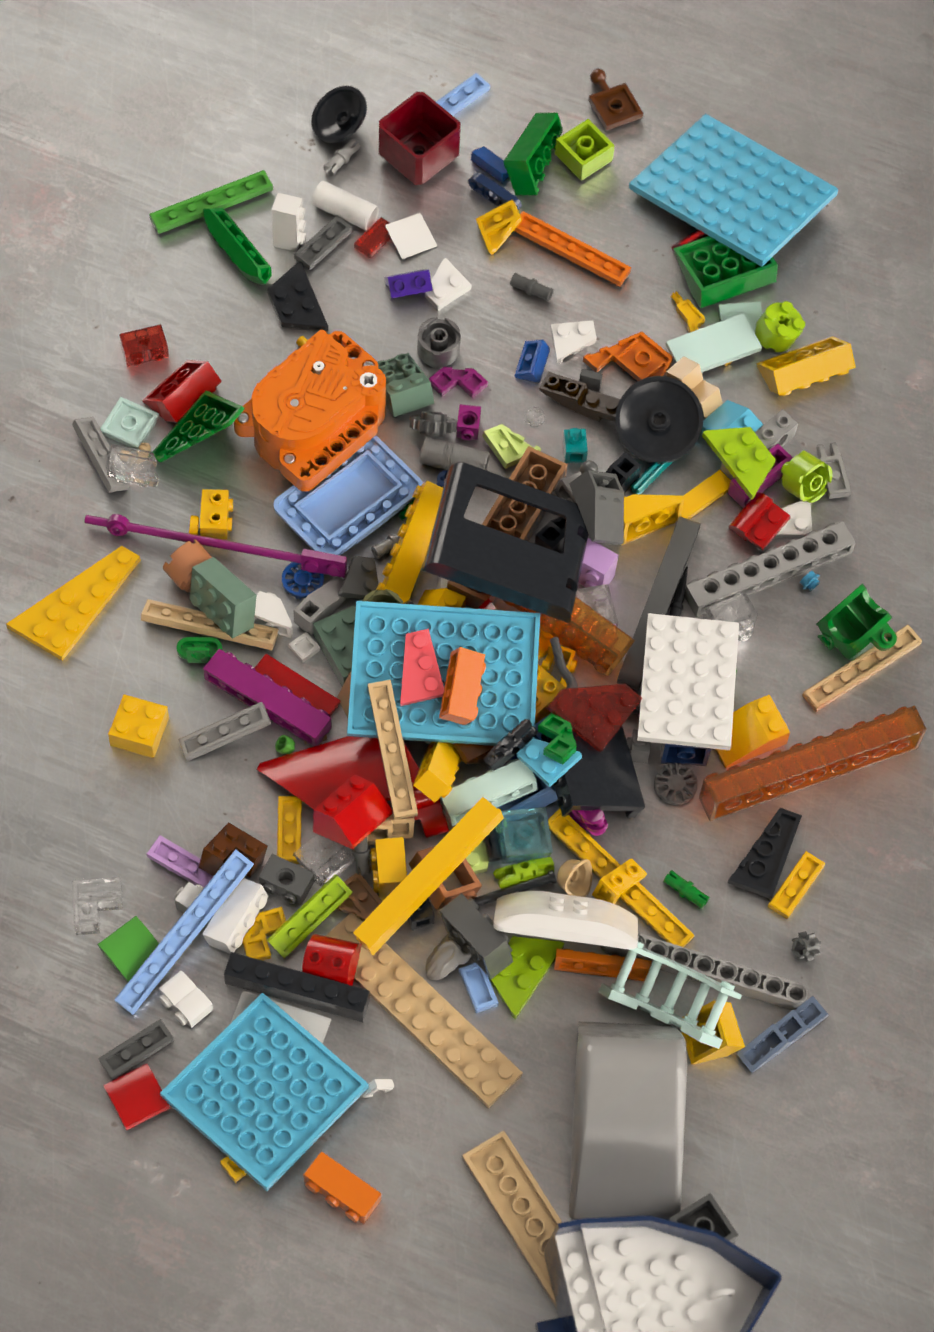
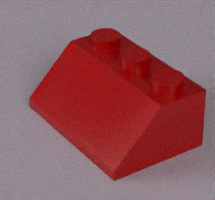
M187 360L142 401L150 409L159 413V416L166 422L178 423L205 390L214 393L222 381L208 361Z
M353 775L314 808L313 832L353 850L392 815V809L373 782Z

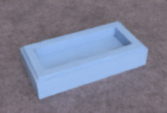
M476 963L459 968L460 976L475 1013L498 1006L499 1003L488 976Z

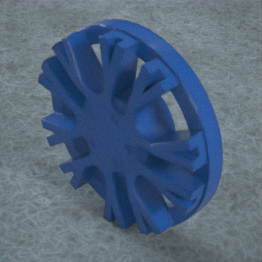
M292 562L286 566L282 573V584L287 594L294 596L295 599L299 598L302 600V598H306L310 593L323 586L324 575L319 573V578H313L312 576L317 574L316 572L299 570L298 565H301V563ZM286 574L294 577L293 579H285ZM311 587L314 590L309 592L308 588ZM298 588L299 590L298 592L293 591V589ZM301 589H305L306 593H301Z

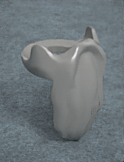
M451 932L434 948L426 961L425 969L428 979H443L451 971L455 970L458 964H465L470 961L471 954L466 953L454 940L449 939Z

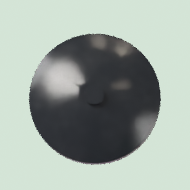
M666 376L648 377L633 384L621 397L616 410V430L623 446L636 458L655 464L673 462L685 456L697 443L703 427L702 407L695 393L683 382Z

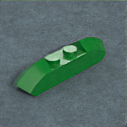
M223 208L203 209L204 219L211 236L230 256L231 261L237 265L241 274L254 283L266 285L272 276L271 266Z

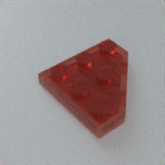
M626 684L561 689L546 709L570 722L575 733L597 751L601 752L643 698Z

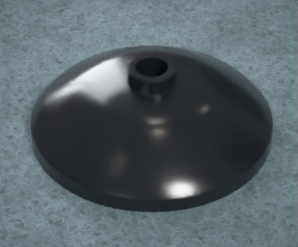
M340 86L327 92L316 104L312 114L311 125L315 135L327 143H337L351 137L360 128L366 116L367 102L364 95L352 86Z

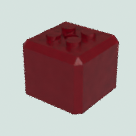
M415 92L379 120V155L414 185H423L459 156L461 122L425 92ZM414 151H423L424 154L416 155Z

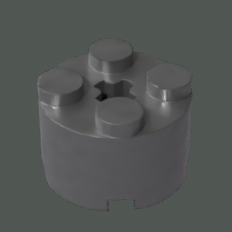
M433 317L423 322L419 328L417 338V352L420 359L433 369H441L452 364L460 354L461 336L459 327L455 322L447 318L442 320L438 319V317Z

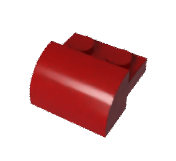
M756 492L755 497L752 500L750 499L728 528L745 541H750L760 550L764 551L791 517L787 512L774 504L773 499L761 492Z

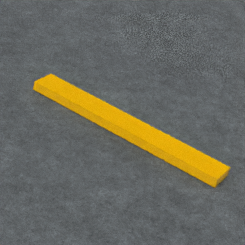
M560 808L544 822V826L578 859H588L591 862L592 872L599 879L620 866L569 815L562 817ZM639 882L623 892L619 897L665 942L685 947L694 938L695 935Z

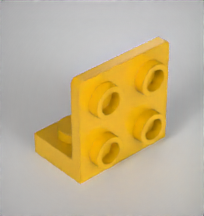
M539 664L537 671L535 724L555 711V702L566 690L564 685Z

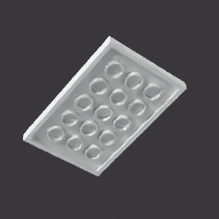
M648 613L637 741L730 750L739 623Z

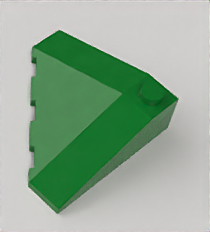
M205 390L154 449L150 457L160 463L231 426L245 408Z

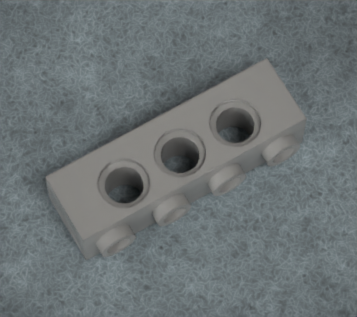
M782 409L757 430L755 434L768 450L777 444L783 447L795 437L798 422ZM722 463L720 470L732 480L734 477Z

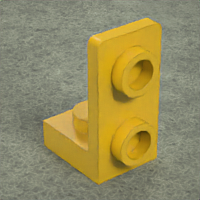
M629 859L601 878L592 896L595 899L616 904L621 894L644 879L647 873L633 859Z

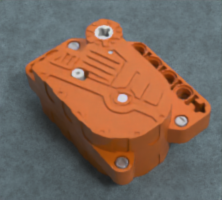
M319 330L303 346L291 353L286 360L274 367L257 383L251 400L243 405L244 411L234 421V431L240 437H254V446L260 457L274 469L280 470L281 474L297 489L304 492L310 491L378 433V427L382 424L386 415L385 374L378 369L376 359L344 332L334 331L328 334L325 330Z

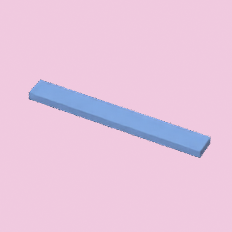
M236 849L114 999L118 1004L132 1015L135 1014L253 867L254 863Z

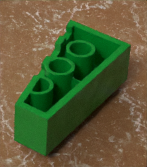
M558 112L535 113L504 159V167L509 175L515 195L538 194L539 188L537 185L539 182H543L545 177L543 170L545 165L550 164L551 150H555L556 139L561 136L563 131Z

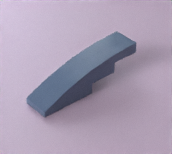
M812 996L795 1011L792 1010L776 1024L773 1023L740 1050L737 1055L753 1073L790 1047L828 1017L829 1014Z

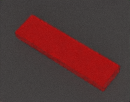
M265 654L255 666L256 672L261 675H268L277 685L289 688L295 696L307 699L314 708L322 709L330 716L340 705L338 698L268 654Z

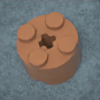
M195 539L193 544L188 541L174 551L170 556L173 560L169 564L165 562L163 570L181 590L189 593L191 592L192 567L212 558V556Z

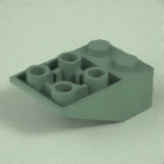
M409 353L398 354L394 358L378 361V369L386 377V406L394 417L435 404L430 380Z

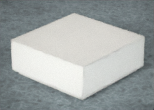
M307 632L288 644L289 649L302 663L320 651V646Z

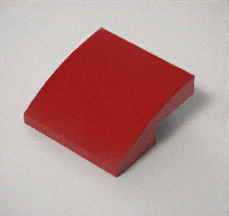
M147 1063L103 1085L126 1131L171 1108L160 1096L162 1089Z

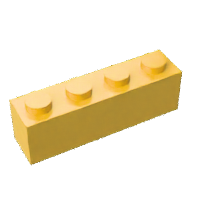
M431 742L428 745L413 784L433 802H436L440 797L444 799L452 790L451 784L456 779L454 775L459 770L460 756L452 743Z

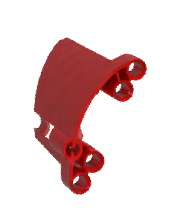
M343 737L261 762L256 769L313 810L353 775L373 782L384 799L391 801L378 738ZM404 744L418 816H414L415 820H421L426 838L449 832L440 798L433 802L413 785L419 767Z

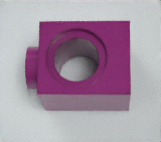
M459 405L456 438L478 440L481 406Z

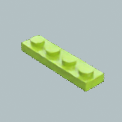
M335 874L267 939L268 943L282 958H285L353 892Z

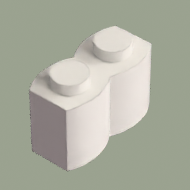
M183 971L178 972L159 988L160 1001L167 1009L171 1007L177 1012L174 1015L183 1026L187 1024L192 1028L213 1011L211 1001Z

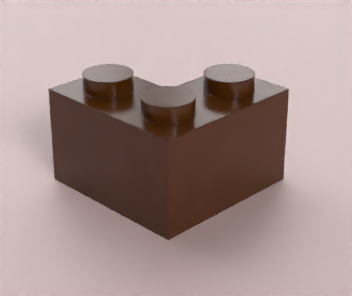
M228 822L203 848L198 868L214 876L236 849L254 863L253 867L246 874V876L251 877L263 864L268 845Z

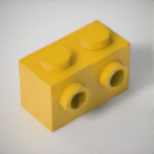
M202 489L200 536L223 540L228 539V531H232V518H229V512H233V499L229 498V490Z

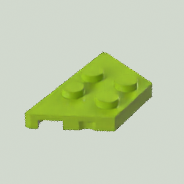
M751 427L705 430L702 434L704 440L752 500L765 481L767 474L773 468L776 459Z
M513 936L508 944L512 949L511 956L513 962L494 978H489V981L497 989L499 997L505 1002L513 1018L516 1019L554 963L557 949L564 948V942Z

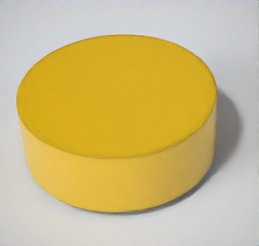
M191 515L189 534L198 535L199 516Z

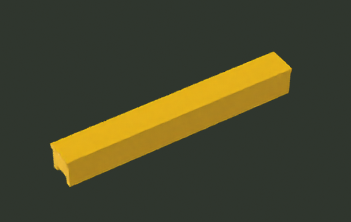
M482 797L353 932L357 937L356 939L369 950L371 955H374L504 819L501 810Z

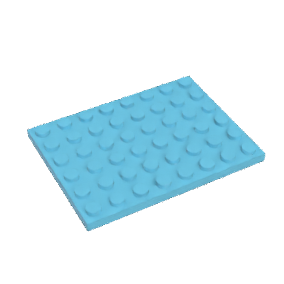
M707 114L702 116L629 183L630 190L760 266L765 265L838 195V188Z
M356 601L347 736L378 738L367 686L369 683L391 680L403 740L495 746L506 734L525 719L530 720L532 726L535 727L540 613ZM429 629L444 687L450 653L462 647L485 654L484 663H486V669L481 676L480 684L482 685V691L477 699L478 714L474 721L461 725L439 718L443 697L400 706L405 638L407 633Z

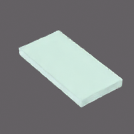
M744 313L666 341V347L675 363L684 356L700 364L701 373L754 354L762 349Z

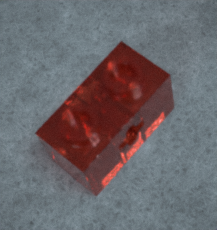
M161 324L119 334L127 367L138 366L145 362L159 361L169 357L168 345Z

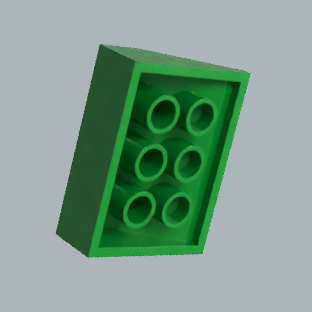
M710 236L676 247L673 250L691 295L700 308L775 283L777 280L778 264L773 257L765 265L760 266Z

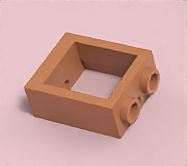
M435 846L417 851L409 863L410 868L413 870ZM466 858L454 870L462 887L447 891L444 885L441 884L429 896L436 910L445 907L461 893L467 899L477 897V892L482 887V884Z

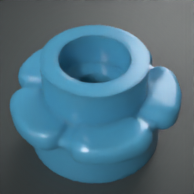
M813 571L806 574L799 582L803 586L802 589L806 590L808 588L812 591L820 583L818 580L820 575H816Z

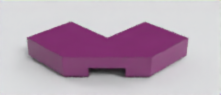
M443 367L428 378L431 382V387L441 396H444L455 386L459 385L473 398L488 387V381L474 368L461 370Z

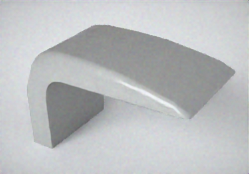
M579 1022L569 1216L572 1219L653 1216L669 1220V1218L681 1211L687 1051L684 1036L676 1026Z

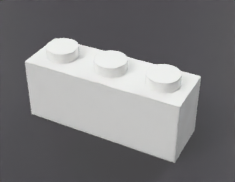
M277 193L272 207L273 247L297 252L300 244L304 245L306 233L304 232L306 220L303 219L306 209L303 207L302 198Z
M246 878L240 881L216 911L202 934L209 946L229 954L231 952L234 953L241 946L243 937L248 929L253 926L255 917L267 902L268 895L261 884Z

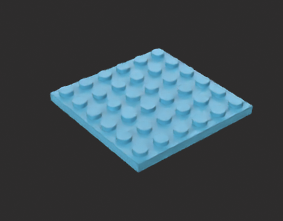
M262 992L160 1092V1096L263 1189L268 1191L368 1089L369 1084Z

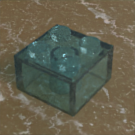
M546 807L501 811L504 819L496 827L500 835L498 841L503 856L502 864L519 863L530 859L551 856L553 850Z

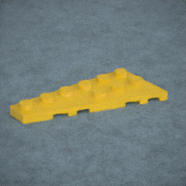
M120 546L6 623L7 628L63 661L141 561L140 556L124 546Z

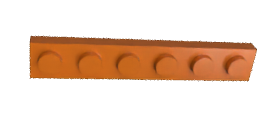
M524 211L520 214L522 221L514 229V232L621 287L630 274V266Z

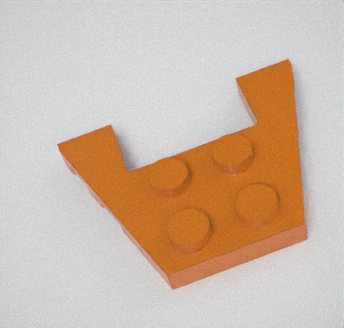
M639 332L618 341V344L609 348L607 346L603 347L597 353L592 355L590 353L586 354L583 357V362L593 371L599 372L613 360L634 379L640 381L648 377L665 376L666 371L673 362V357L645 333Z

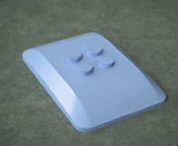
M375 435L312 490L307 492L300 491L293 485L274 500L273 506L274 511L312 550L341 555L414 500L413 493L418 485L421 486L423 482Z

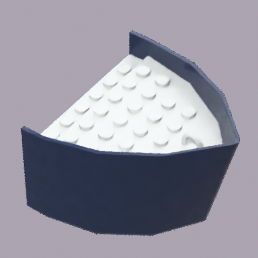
M653 1216L583 1218L558 1223L544 1249V1255L559 1318L537 1322L535 1328L536 1332H751L779 1286L782 1276L777 1270L713 1231Z

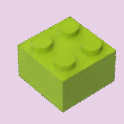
M587 119L556 139L555 155L582 181L613 161L615 145Z

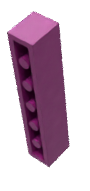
M218 649L203 668L205 680L249 707L263 702L271 721L313 747L319 745L324 736L332 729L331 717L326 711L314 708L307 699L298 698L289 688L281 687L274 683V680L268 675H261L256 672L252 665L240 662L231 652H224Z

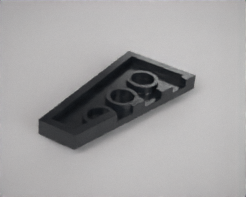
M779 808L749 853L741 861L739 867L728 879V884L772 899L802 815Z

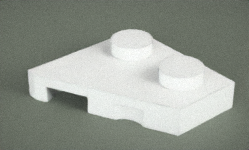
M444 258L431 280L432 291L425 292V298L437 310H440L471 290V284L447 258Z
M593 320L551 324L556 363H561L563 358L570 354L575 355L583 348H588L596 343Z
M801 500L782 508L791 518L774 538L800 539L811 532V503Z

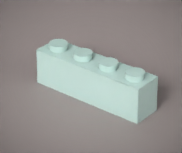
M513 759L507 765L497 768L495 771L490 769L484 775L477 778L471 777L456 787L451 786L452 790L444 799L440 797V802L451 826H455L482 797L497 808L536 791L537 780L533 772L522 761Z

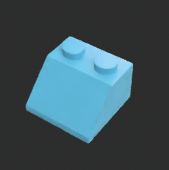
M727 400L703 421L702 433L705 430L751 427L756 432L763 426V423L749 408Z

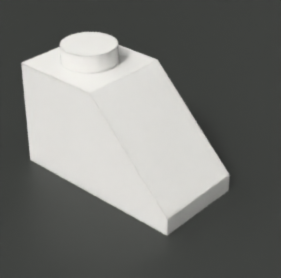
M259 591L256 597L254 623L279 629L278 634L292 638V623L281 599L273 593Z

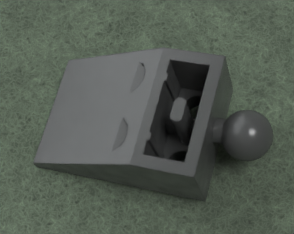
M585 461L580 467L581 475L570 482L569 485L591 541L621 546L624 543V492L616 474L599 472L595 462Z

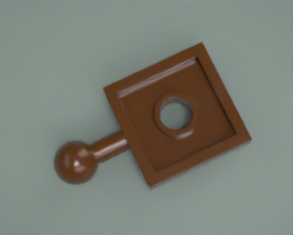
M597 68L591 72L590 80L593 84L599 85L601 92L589 95L588 101L606 131L643 118V111L626 83L609 88L605 81L606 73L604 70ZM616 104L617 106H620L621 108H620V109H613V108L611 107V105Z

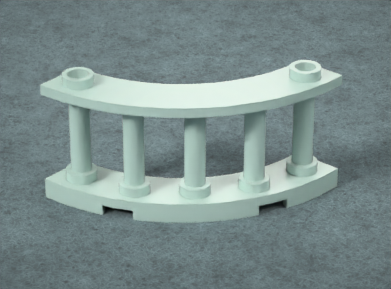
M639 941L637 948L628 949L615 983H612L611 986L602 983L598 992L610 1000L635 1010L640 1006L639 1009L650 1013L651 1017L668 1025L672 1023L680 1027V1031L697 1041L719 1049L723 1040L715 1035L716 1031L714 1029L728 996L740 999L742 996L734 991L735 986L723 980L719 983L689 967L643 948L644 944ZM639 953L653 959V962L640 993L633 996L624 992V984ZM663 963L678 970V973L665 1004L659 1007L650 1003L648 996ZM689 975L702 983L688 1016L685 1015L682 1018L674 1014L675 1009L673 1007L685 979ZM711 986L718 990L719 994L706 1025L700 1027L697 1025L698 1020L696 1019Z

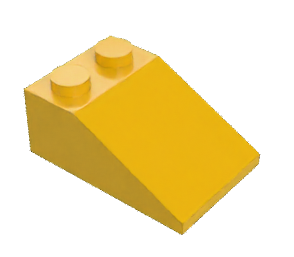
M641 494L624 496V543L622 545L676 523L682 514L684 497L680 495Z
M770 694L749 702L733 712L730 750L715 749L725 769L787 744L790 731Z

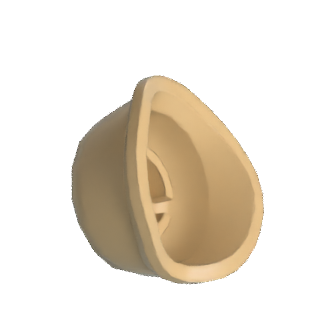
M570 859L561 865L557 874V882L567 895L586 897L590 892L592 865L588 859Z

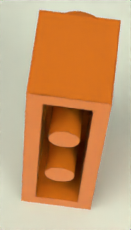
M462 647L450 653L439 718L461 725H466L475 720L478 714L477 699L482 691V685L480 684L481 676L486 669V663H484L485 654Z
M322 1151L304 1173L306 1188L315 1194L321 1193L326 1197L325 1201L334 1208L338 1206L346 1211L345 1215L356 1223L359 1220L364 1224L381 1202L382 1194Z

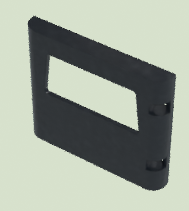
M458 462L452 464L447 472L422 571L569 623L573 613L589 533L577 503L473 465ZM475 487L486 489L564 518L563 553L465 519L464 514Z

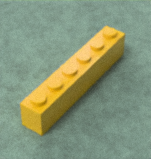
M427 480L421 486L418 485L413 493L414 503L409 505L405 514L408 517L405 524H402L398 531L400 539L398 544H394L390 555L393 557L383 570L384 580L376 588V590L387 589L398 594L403 603L409 600L426 557L443 491L442 487Z

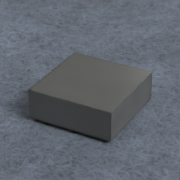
M582 369L579 381L586 383L588 389L599 392L603 374Z

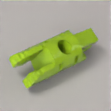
M551 857L530 859L495 869L493 874L496 879H499L498 885L503 889L548 874L550 870L554 872L555 865Z

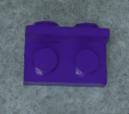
M429 269L384 277L385 285L389 286L391 298L432 291Z

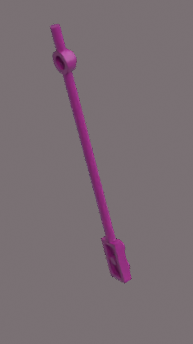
M113 514L109 519L92 515L85 516L86 524L106 527L115 536H123L129 531L183 542L190 541L191 543H194L196 539L204 546L301 563V570L342 578H344L347 572L346 556L303 549L302 554L188 534L130 523L125 516L120 514Z

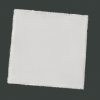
M421 213L385 225L402 259L437 247Z

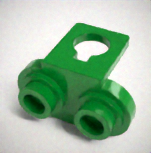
M185 637L177 643L178 655L182 659L187 660L188 663H208L218 649L222 650L221 642L213 637Z

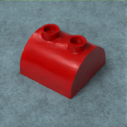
M314 934L310 938L305 950L302 972L353 986L362 944Z

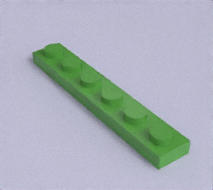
M265 170L152 212L149 214L150 220L157 233L160 234L204 217L203 209H225L273 190V184Z

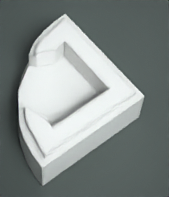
M374 1079L368 1083L369 1087L361 1097H373V1093L379 1090H383L384 1093L394 1088L393 1080Z

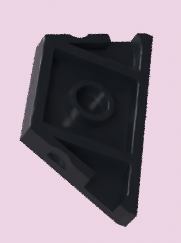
M298 262L267 289L280 325L285 328L297 327L309 330V327L328 331V324L301 262Z

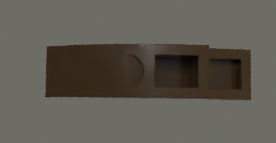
M551 372L547 373L539 387V391L564 407L599 422L602 418L615 422L616 410L620 399L590 390L586 383Z

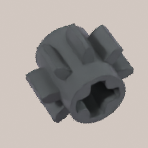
M806 931L798 933L799 937L792 939L791 951L797 956V960L804 958L806 962L814 960V956L821 953L819 951L821 941L815 937V933L807 934Z

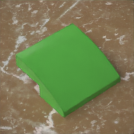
M135 916L97 945L109 962L114 964L125 981L129 982L159 943L139 918Z

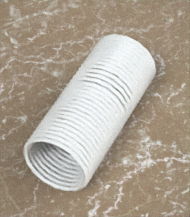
M321 181L312 196L313 206L335 216L337 215L341 219L366 231L373 226L378 215V206L325 181Z

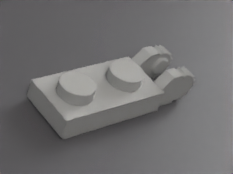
M836 442L830 443L831 456H826L823 444L817 445L818 459L829 465L833 473L831 483L827 482L826 485L828 498L834 499L850 496L851 488L842 455L839 454Z

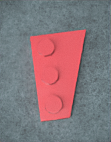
M429 629L407 633L405 638L400 706L443 697L444 685Z

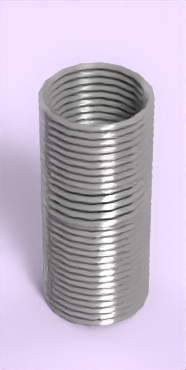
M428 436L424 440L420 454V464L431 465L448 470L454 463L463 462L487 471L490 459L489 452L460 446V444L454 445V443Z

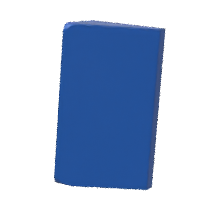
M485 146L471 152V161L499 182L503 183L509 177L504 167V160Z
M543 339L525 341L514 375L515 378L540 383L550 352L549 346Z

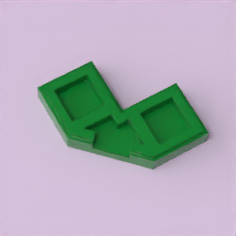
M551 713L538 725V732L553 739L544 748L543 755L563 765L576 752V742L573 737L571 723Z

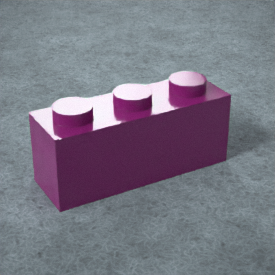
M779 444L769 450L776 461L757 492L763 493L782 478V466L793 458ZM735 478L730 481L728 494L744 508L750 501V498Z

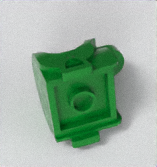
M863 583L816 623L821 631L817 637L829 650L836 647L848 660L858 654L869 643H872L880 651H886L893 647L897 641L896 633L887 623L892 616L888 611L875 603Z

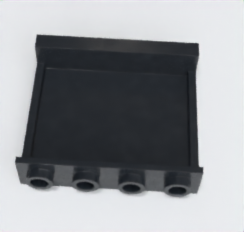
M571 724L573 737L576 742V751L582 754V758L553 784L562 817H566L572 810L600 809L602 811H625L627 818H635L645 808V803L623 726H612L610 735H602L593 732L594 725ZM544 734L541 735V741L550 743L553 740Z

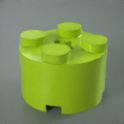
M788 301L773 303L766 308L756 322L755 335L764 348H772L776 350L775 352L779 353L785 352L790 349L801 335L805 322L792 303Z
M801 451L781 468L783 488L804 502L813 503L819 500L827 491L825 488L827 482L831 483L833 473L831 467L806 451Z

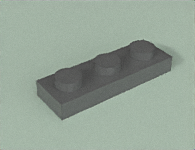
M336 215L294 254V259L311 270L352 233V226Z
M159 1019L101 1056L99 1062L109 1077L114 1080L172 1043L174 1037L162 1020Z

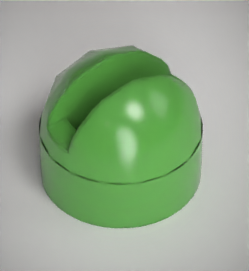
M281 735L276 741V751L282 754H291L295 750V741L287 735Z

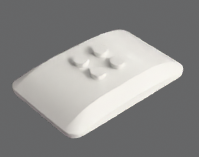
M522 891L497 898L493 927L498 931L623 949L637 948V916L613 903L594 898L543 891Z

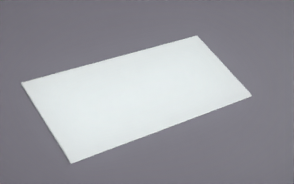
M243 990L231 1023L259 995ZM272 1000L323 1044L331 1018Z

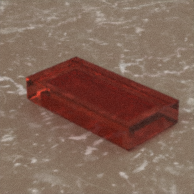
M380 217L354 243V248L371 259L391 239L385 226L390 223Z

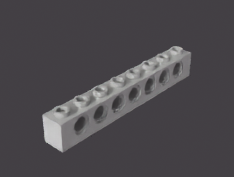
M844 521L830 523L822 530L817 532L811 531L805 537L791 539L785 545L778 548L772 547L766 553L759 556L752 555L742 563H733L725 570L720 572L714 571L703 579L690 581L685 588V599L695 616H701L853 552L856 541ZM768 565V566H771V567H773V568H772V569H769V568H767V567H765V566ZM747 573L752 574L753 577H749V576H747V575H745V574H747ZM726 582H732L734 585H729ZM706 590H712L714 593H708Z

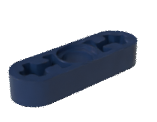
M475 172L468 179L469 186L475 192L499 207L513 200L518 210L522 207L521 201L515 195L482 173Z

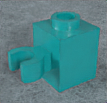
M570 428L569 430H564L563 452L565 463H583L587 461L586 429Z

